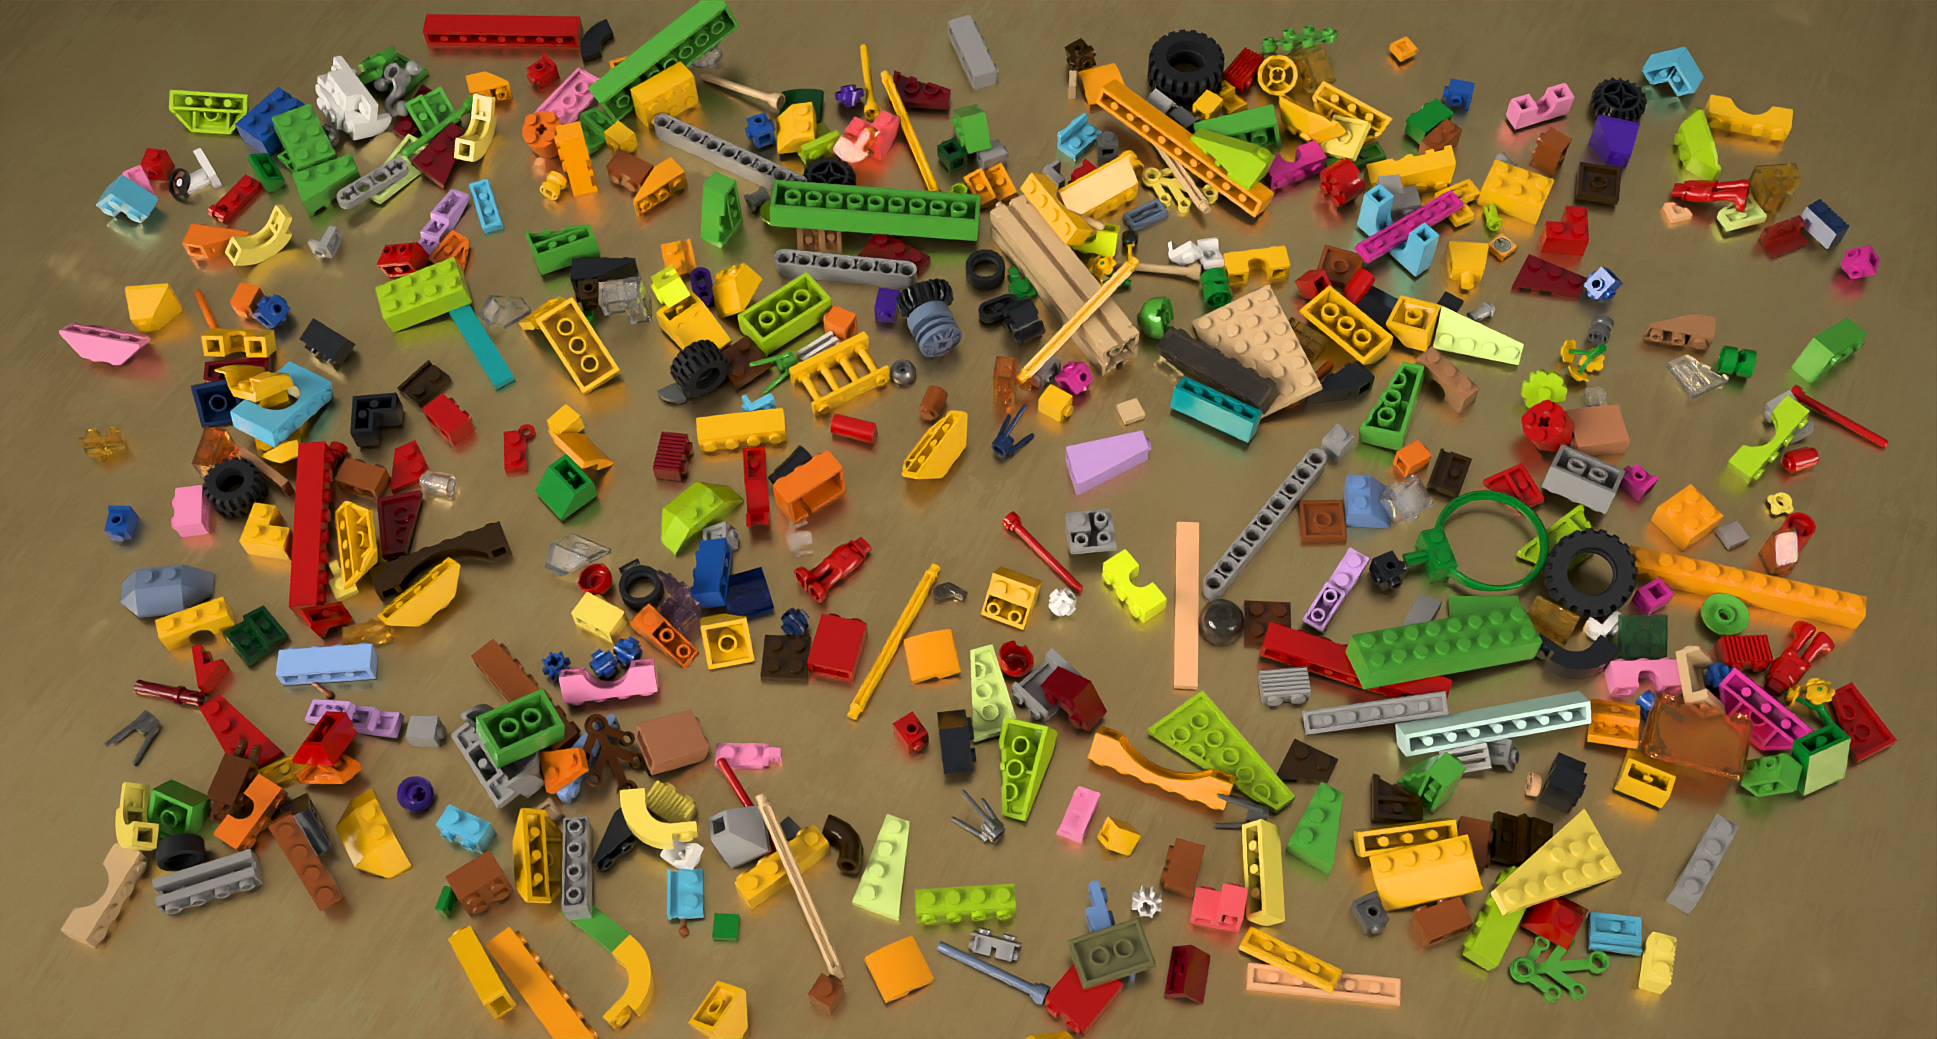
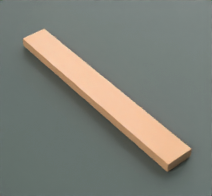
M1177 521L1174 689L1197 690L1199 522Z

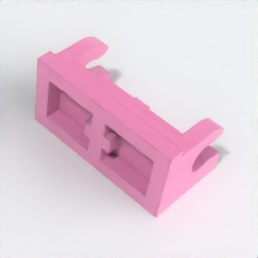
M1078 786L1077 790L1074 791L1057 834L1082 844L1099 805L1101 793Z

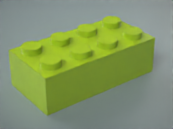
M455 257L375 287L383 319L393 333L473 303L464 272Z
M805 272L738 314L740 330L768 356L821 322L825 313L832 309V299Z

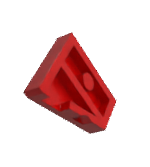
M416 440L395 448L390 483L393 495L433 477Z
M1523 462L1483 479L1484 486L1491 491L1511 495L1524 502L1530 508L1544 502L1542 493Z

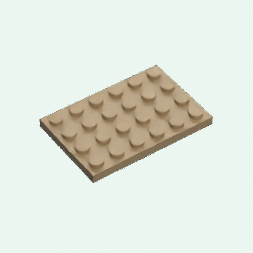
M1269 284L1192 321L1227 396L1263 411L1261 418L1323 389Z

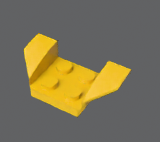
M229 365L215 369V372L225 375L228 387L234 397L254 402L294 386L289 373L265 372L264 367Z
M287 389L262 399L258 404L270 410H281L292 406ZM300 428L296 429L285 441L275 448L255 438L258 457L265 463L272 461L280 464L297 458L298 443H303Z

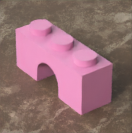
M1566 83L1547 88L1545 95L1535 102L1530 94L1511 99L1506 116L1516 130L1568 114L1575 97Z
M1670 657L1659 660L1640 658L1635 661L1615 659L1610 661L1605 670L1609 697L1633 696L1639 688L1638 679L1649 680L1655 687L1656 695H1680L1682 693L1677 659Z

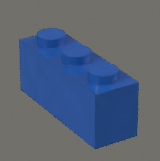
M726 538L700 541L699 549L695 553L697 563L696 568L693 569L694 583L690 587L691 598L695 600L698 608L725 606L732 550Z

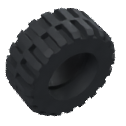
M1185 29L1179 30L1176 33L1175 31L1169 32L1168 36L1164 35L1159 38V41H1156L1150 50L1147 76L1149 85L1152 87V90L1156 88L1174 103H1179L1181 106H1187V104H1192L1193 106L1206 90L1216 94L1217 90L1220 89L1225 64L1222 48L1219 44H1216L1212 37L1208 38L1207 34L1203 32L1200 34L1196 30L1185 31ZM1187 63L1197 66L1199 70L1182 72L1174 69L1172 66Z
M1586 528L1585 531L1576 530L1570 535L1561 538L1551 550L1543 573L1545 574L1544 584L1549 591L1548 595L1557 603L1556 606L1560 609L1563 608L1571 616H1580V619H1588L1590 617L1599 619L1606 615L1609 616L1621 608L1631 597L1637 584L1636 576L1638 575V567H1635V556L1630 554V547L1626 542L1623 544L1619 541L1620 537L1615 534L1611 536L1607 534L1606 530L1594 531L1593 528ZM1594 553L1603 557L1610 564L1613 578L1607 590L1597 595H1585L1577 591L1570 584L1568 567L1571 561L1578 555Z

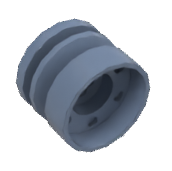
M935 300L924 303L914 309L907 319V326L924 356L938 357L953 350L962 339V332L957 322L953 319L949 307L943 301Z

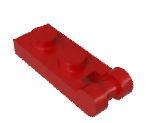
M245 174L216 204L208 208V215L213 218L218 217L219 221L224 224L229 223L263 188L261 182Z

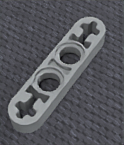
M394 158L339 190L337 193L339 206L344 209H351L404 178L408 174L406 160ZM379 175L387 176L385 181L376 180ZM362 185H367L370 187L369 190L365 192H362L358 189Z

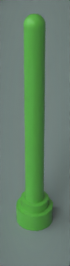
M470 95L466 98L460 109L405 148L403 155L406 157L410 156L440 134L451 122L455 123L467 113H472L473 96Z

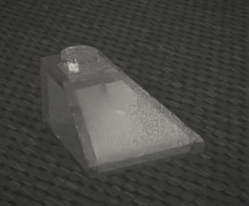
M571 533L550 543L544 568L551 570L557 576H565L610 554L611 549Z

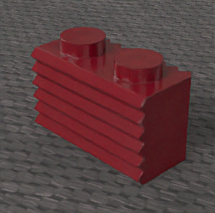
M661 432L653 465L655 478L681 481L682 475L686 474L688 470L687 455H691L693 448L688 434Z

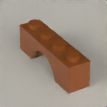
M290 810L271 821L268 828L318 909L322 911L342 899L343 893L316 854L293 811Z

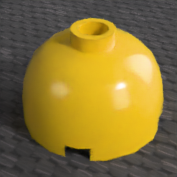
M1270 56L1259 67L1258 82L1268 94L1279 96L1281 93L1286 94L1293 89L1297 82V67L1286 56Z

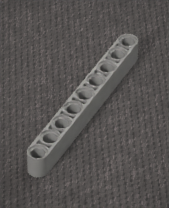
M658 114L653 119L658 139L773 191L774 180L799 182L806 180L804 182H807L804 176L668 114Z
M1314 448L1308 451L1205 576L1202 594L1207 600L1216 601L1223 596L1297 505L1298 500L1302 499L1320 477L1327 460V455L1322 449ZM1248 538H1255L1256 540H1255V541H1252V540H1249ZM1237 553H1240V554H1242V555H1244V556L1241 557V556H1237L1236 554H1237ZM1223 569H1228L1231 572H1224ZM1210 585H1215V586H1217L1218 588L1213 589V588H1210L1209 586H1210Z

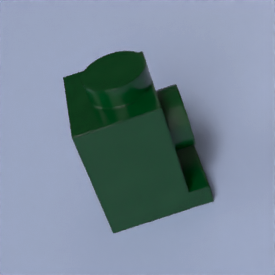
M955 137L937 145V156L947 167L950 175L967 166V152L961 147Z

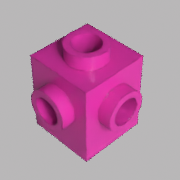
M1868 245L1846 250L1841 266L1851 280L1876 275L1880 258L1872 246Z
M1073 361L1066 363L1062 367L1063 370L1054 377L1060 388L1070 395H1077L1085 391L1089 387L1088 384L1094 380L1090 373V368L1084 362Z

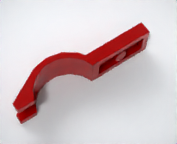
M765 446L743 448L744 483L747 501L746 525L747 527L760 524L769 525L770 506Z

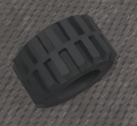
M699 340L686 346L677 354V357L672 361L670 374L685 394L689 397H698L711 393L720 386L729 373L730 364L729 360L713 341Z
M232 457V460L226 458L223 459L222 463L219 464L217 462L214 464L215 467L213 469L210 468L207 471L209 475L204 477V493L215 510L221 515H227L228 518H233L235 515L237 518H241L243 514L248 516L254 503L263 504L265 501L263 496L267 495L266 482L251 461L248 462L245 458L239 460L238 457ZM243 483L237 490L228 492L232 486Z

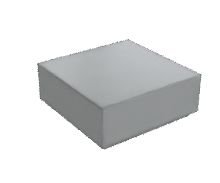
M1737 520L1716 530V534L1728 550L1744 544L1750 539Z

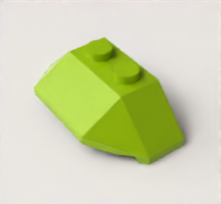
M170 90L169 110L191 132L232 135L237 129L235 123L248 113L249 95Z
M1695 107L1681 123L1678 132L1674 136V142L1678 145L1680 160L1684 162L1686 170L1707 181L1717 180L1721 172V166L1718 163L1715 143L1703 109Z
M696 481L663 508L662 543L675 556L679 555L703 535L704 528L716 525L743 503V498L728 485Z

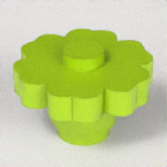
M1544 369L1533 371L1529 374L1530 380L1522 382L1521 396L1525 398V405L1528 408L1544 400H1550L1557 404L1566 400L1567 387L1563 384L1562 375L1557 374L1555 370H1550L1547 373Z

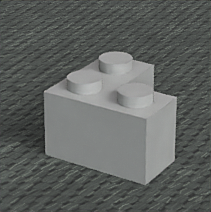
M1399 174L1378 177L1377 185L1380 183L1394 195L1391 207L1392 221L1400 220L1421 207L1416 185L1402 187Z

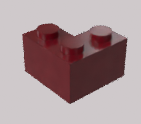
M1060 666L1040 685L1045 694V700L1051 705L1056 704L1062 707L1070 717L1069 722L1076 728L1081 727L1090 731L1107 712L1091 680Z

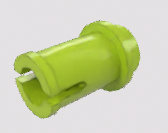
M1488 204L1490 211H1488L1487 206L1483 208L1487 220L1486 226L1490 230L1496 231L1501 228L1503 221L1498 215L1496 205Z

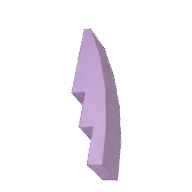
M451 189L430 212L431 220L420 231L421 239L418 241L429 255L454 229L470 199V194Z
M319 699L312 700L305 717L306 722L317 725L326 711L346 712L357 733L397 738L404 720V716L399 712L379 711L376 707L356 706L349 701Z

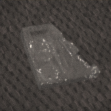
M1687 354L1669 362L1666 367L1692 399L1727 383L1729 380L1727 375L1723 374L1721 377L1710 371V366L1698 362Z

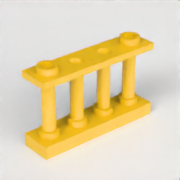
M864 331L789 368L790 379L794 386L803 383L814 399L811 404L815 417L826 414L831 409L877 386H882L890 380L888 365L878 368L867 352L869 350V339ZM857 355H860L871 373L861 378L848 361ZM838 364H841L852 380L851 383L843 387L839 385L829 370ZM818 374L824 376L833 392L823 397L810 379Z

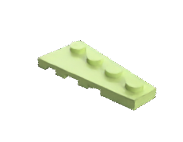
M408 134L385 162L387 163L394 158H403L408 165V174L369 199L382 204L420 175L422 172L411 165V161L428 144L426 143L413 154L406 157L403 155V150L418 139ZM379 175L376 180L385 181L387 176ZM366 185L362 192L368 191L370 187Z
M993 644L970 650L974 742L999 736L1005 717L1017 720Z
M889 814L886 815L852 901L853 906L899 921L910 821Z

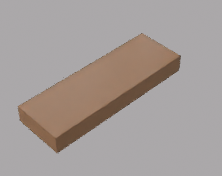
M244 446L237 451L240 458H245L248 462L251 461L257 467L262 477L286 496L290 497L295 492L285 477Z

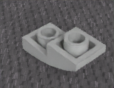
M1420 593L1402 626L1432 621L1440 610L1442 601Z

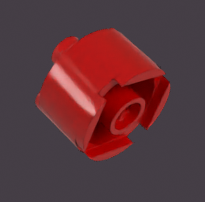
M1341 158L1319 172L1322 181L1319 187L1325 195L1329 194L1332 197V202L1337 208L1365 191L1364 180H1359L1357 176L1360 173L1358 168L1348 158Z
M1544 400L1532 406L1521 418L1524 434L1539 450L1556 452L1561 444L1567 446L1572 440V433L1575 428L1574 422L1564 409L1555 402Z

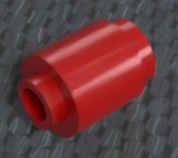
M1807 446L1785 452L1782 458L1784 469L1790 473L1813 468L1819 463L1817 450Z

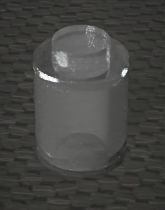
M427 470L421 475L419 484L425 492L450 497L455 490L456 478L454 475Z

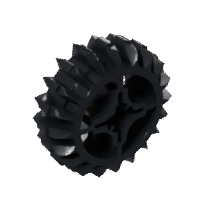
M1613 77L1610 80L1605 79L1592 92L1590 105H1592L1591 111L1595 112V117L1603 115L1635 122L1641 118L1646 109V93L1642 92V87H1636V82L1630 83L1629 79L1626 81L1622 80L1621 77L1618 80Z
M823 156L821 161L816 159L815 164L809 163L808 168H804V174H802L807 179V182L856 186V174L852 166H849L847 161L842 162L840 157L836 160L832 156L830 159H826Z
M936 278L908 286L907 289H903L898 294L896 300L902 317L908 319L913 310L924 303L939 300L950 306L954 298L948 281Z

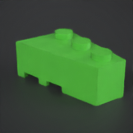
M977 104L954 109V117L951 118L954 130H956L957 138L960 140L961 147H965L968 154L992 148L985 111L980 109Z
M351 153L292 173L302 203L310 218L315 215L314 212L323 206L328 207L331 205L330 201L337 197L339 190L361 178Z
M714 171L710 178L705 180L703 185L700 239L722 248L743 220L736 180Z
M589 224L563 227L561 231L551 232V229H544L543 233L534 234L531 231H524L541 275L571 266L573 258H594L600 256L595 236Z
M1847 317L1815 336L1791 368L1808 383L1812 384L1841 360L1846 359L1853 351L1857 352L1865 344L1863 339L1868 333Z
M1444 752L1415 763L1397 783L1407 792H1412L1422 797V805L1431 814H1434L1453 795L1466 768L1460 759L1451 756L1448 752Z
M1323 782L1320 783L1285 852L1330 875L1334 864L1343 800L1342 792Z

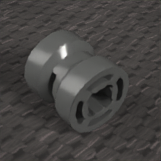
M1606 315L1594 316L1591 328L1587 334L1588 340L1598 345L1606 344L1614 325L1612 318Z

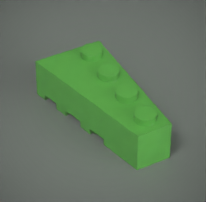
M1273 104L1193 123L1195 132L1202 128L1257 144L1264 148L1265 146L1272 145L1275 148H1282Z
M1402 362L1390 380L1389 386L1382 392L1379 401L1375 407H1372L1367 419L1359 427V442L1394 450H1400L1404 447L1424 381L1425 366Z

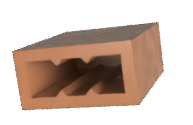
M1618 404L1566 410V413L1571 417L1575 425L1572 440L1567 445L1568 447L1589 456L1625 453L1630 443V438Z
M691 709L638 723L635 732V738L651 775L705 761L707 752L710 749L708 739L702 735L700 721L694 716Z

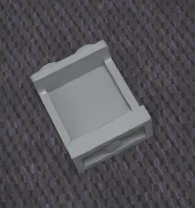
M1053 648L1045 654V661L1019 684L1016 681L1012 684V697L1020 705L1024 704L1029 709L1030 715L1036 720L1040 719L1044 724L1054 717L1062 707L1048 703L1044 698L1045 694L1040 685L1058 666L1082 676Z

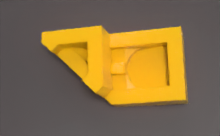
M1224 80L1219 94L1223 98L1222 110L1227 115L1248 110V104L1236 95L1235 87Z

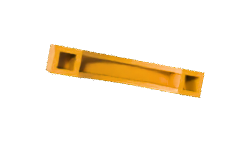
M1103 725L1100 726L1095 734L1088 756L1089 759H1092L1098 765L1113 767L1121 774H1131L1138 777L1144 783H1154L1161 786L1165 791H1175L1182 794L1188 800H1198L1215 810L1225 809L1228 802L1218 798L1217 794L1221 793L1230 796L1237 778L1215 768L1199 772H1180L1163 768L1141 755L1131 745L1124 733Z

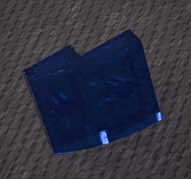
M762 567L729 576L725 604L728 614L748 616L774 608Z

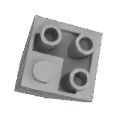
M1111 509L1066 513L1065 530L1071 555L1117 550Z
M759 805L727 809L707 818L711 842L730 868H736L771 852L767 826L760 810H758Z

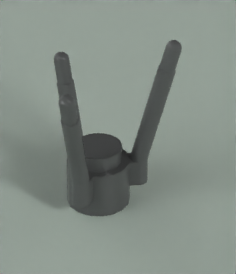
M145 710L136 720L114 735L104 745L108 747L112 743H118L134 729L142 735L146 732L149 733L132 763L136 766L153 736L159 731L155 727L159 721L154 715Z
M962 790V795L985 820L980 826L983 831H978L954 816L951 817V820L978 836L984 843L988 840L992 843L996 842L1006 831L1003 827L1004 824L997 818L984 798H981L980 801L990 817L987 816L965 790Z
M1217 794V797L1248 809L1246 819L1250 820V822L1259 819L1267 821L1269 807L1253 803L1237 795ZM1215 823L1214 827L1242 828V825L1246 823Z

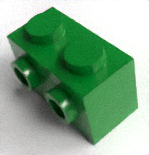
M1435 98L1430 103H1425L1418 112L1408 116L1404 132L1420 144L1421 140L1447 118L1451 121L1454 112Z

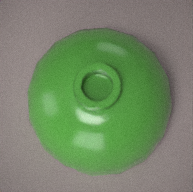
M1167 297L1149 299L1142 306L1140 313L1137 314L1138 325H1141L1143 332L1150 338L1169 339L1172 336L1174 326H1169L1170 320L1174 319L1172 302L1170 299H1166Z

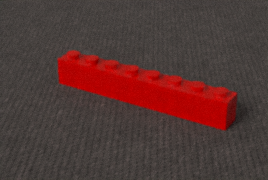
M426 14L422 32L427 45L580 47L583 26L580 16Z
M325 441L298 443L289 608L295 615H301L299 612L301 608L327 603L324 586L328 583V574L325 567L326 563L329 562V553L326 548L327 543L330 542L328 522H331L329 502L332 501L330 482H333L331 462H334V452Z
M1269 622L1259 656L1294 667L1307 666V671L1362 688L1345 652L1348 644H1338L1326 637L1313 636L1304 630H1295L1288 628L1282 623ZM1444 675L1365 690L1390 698L1446 691L1448 699L1452 680Z

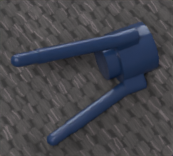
M1023 404L1005 433L1004 431L1011 415L1008 414L991 446L998 455L1005 457L1009 454L1012 456L1018 448L1034 437V434L1031 433L1013 446L1014 439L1009 435L1027 408L1026 404Z

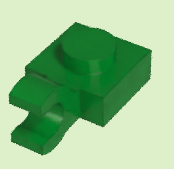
M1015 266L1007 270L1009 272L1007 277L1011 283L1008 285L1010 294L1015 295L1018 299L1026 295L1031 300L1037 298V293L1028 278L1021 280Z

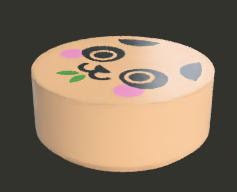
M1530 771L1526 778L1525 792L1526 795L1537 797L1542 789V775L1538 772Z

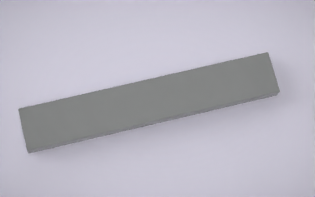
M1446 691L1302 711L1305 735L1449 715Z

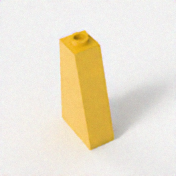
M469 925L468 927L456 930L448 940L483 1005L493 1018L497 1019L516 1007L517 1004L473 928Z

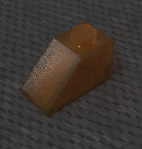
M1794 527L1772 532L1759 551L1758 555L1768 575L1787 576L1792 573L1793 568L1798 563L1797 536Z

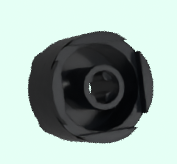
M1026 295L1000 308L1005 318L1003 322L1008 331H1013V339L1017 346L1023 345L1046 333L1043 321L1039 320L1037 315L1039 312L1029 296Z

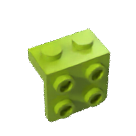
M825 123L817 124L818 138L801 145V152H797L806 167L809 166V163L814 164L816 159L821 161L823 156L827 158L842 151L841 137L837 130L830 132Z

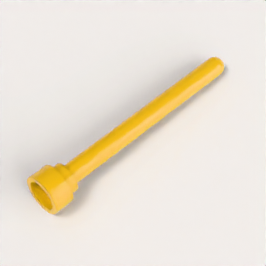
M862 44L860 51L867 98L864 114L867 119L873 120L880 114V106L875 102L868 46Z

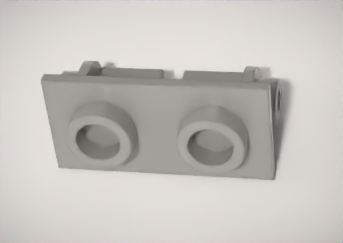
M978 927V931L973 930L970 935L976 936L975 939H970L968 948L973 949L972 952L990 956L991 949L994 947L996 948L995 958L1012 962V960L1017 961L1019 951L1015 950V947H1020L1022 942L1016 941V936L1002 934V937L992 935V930Z

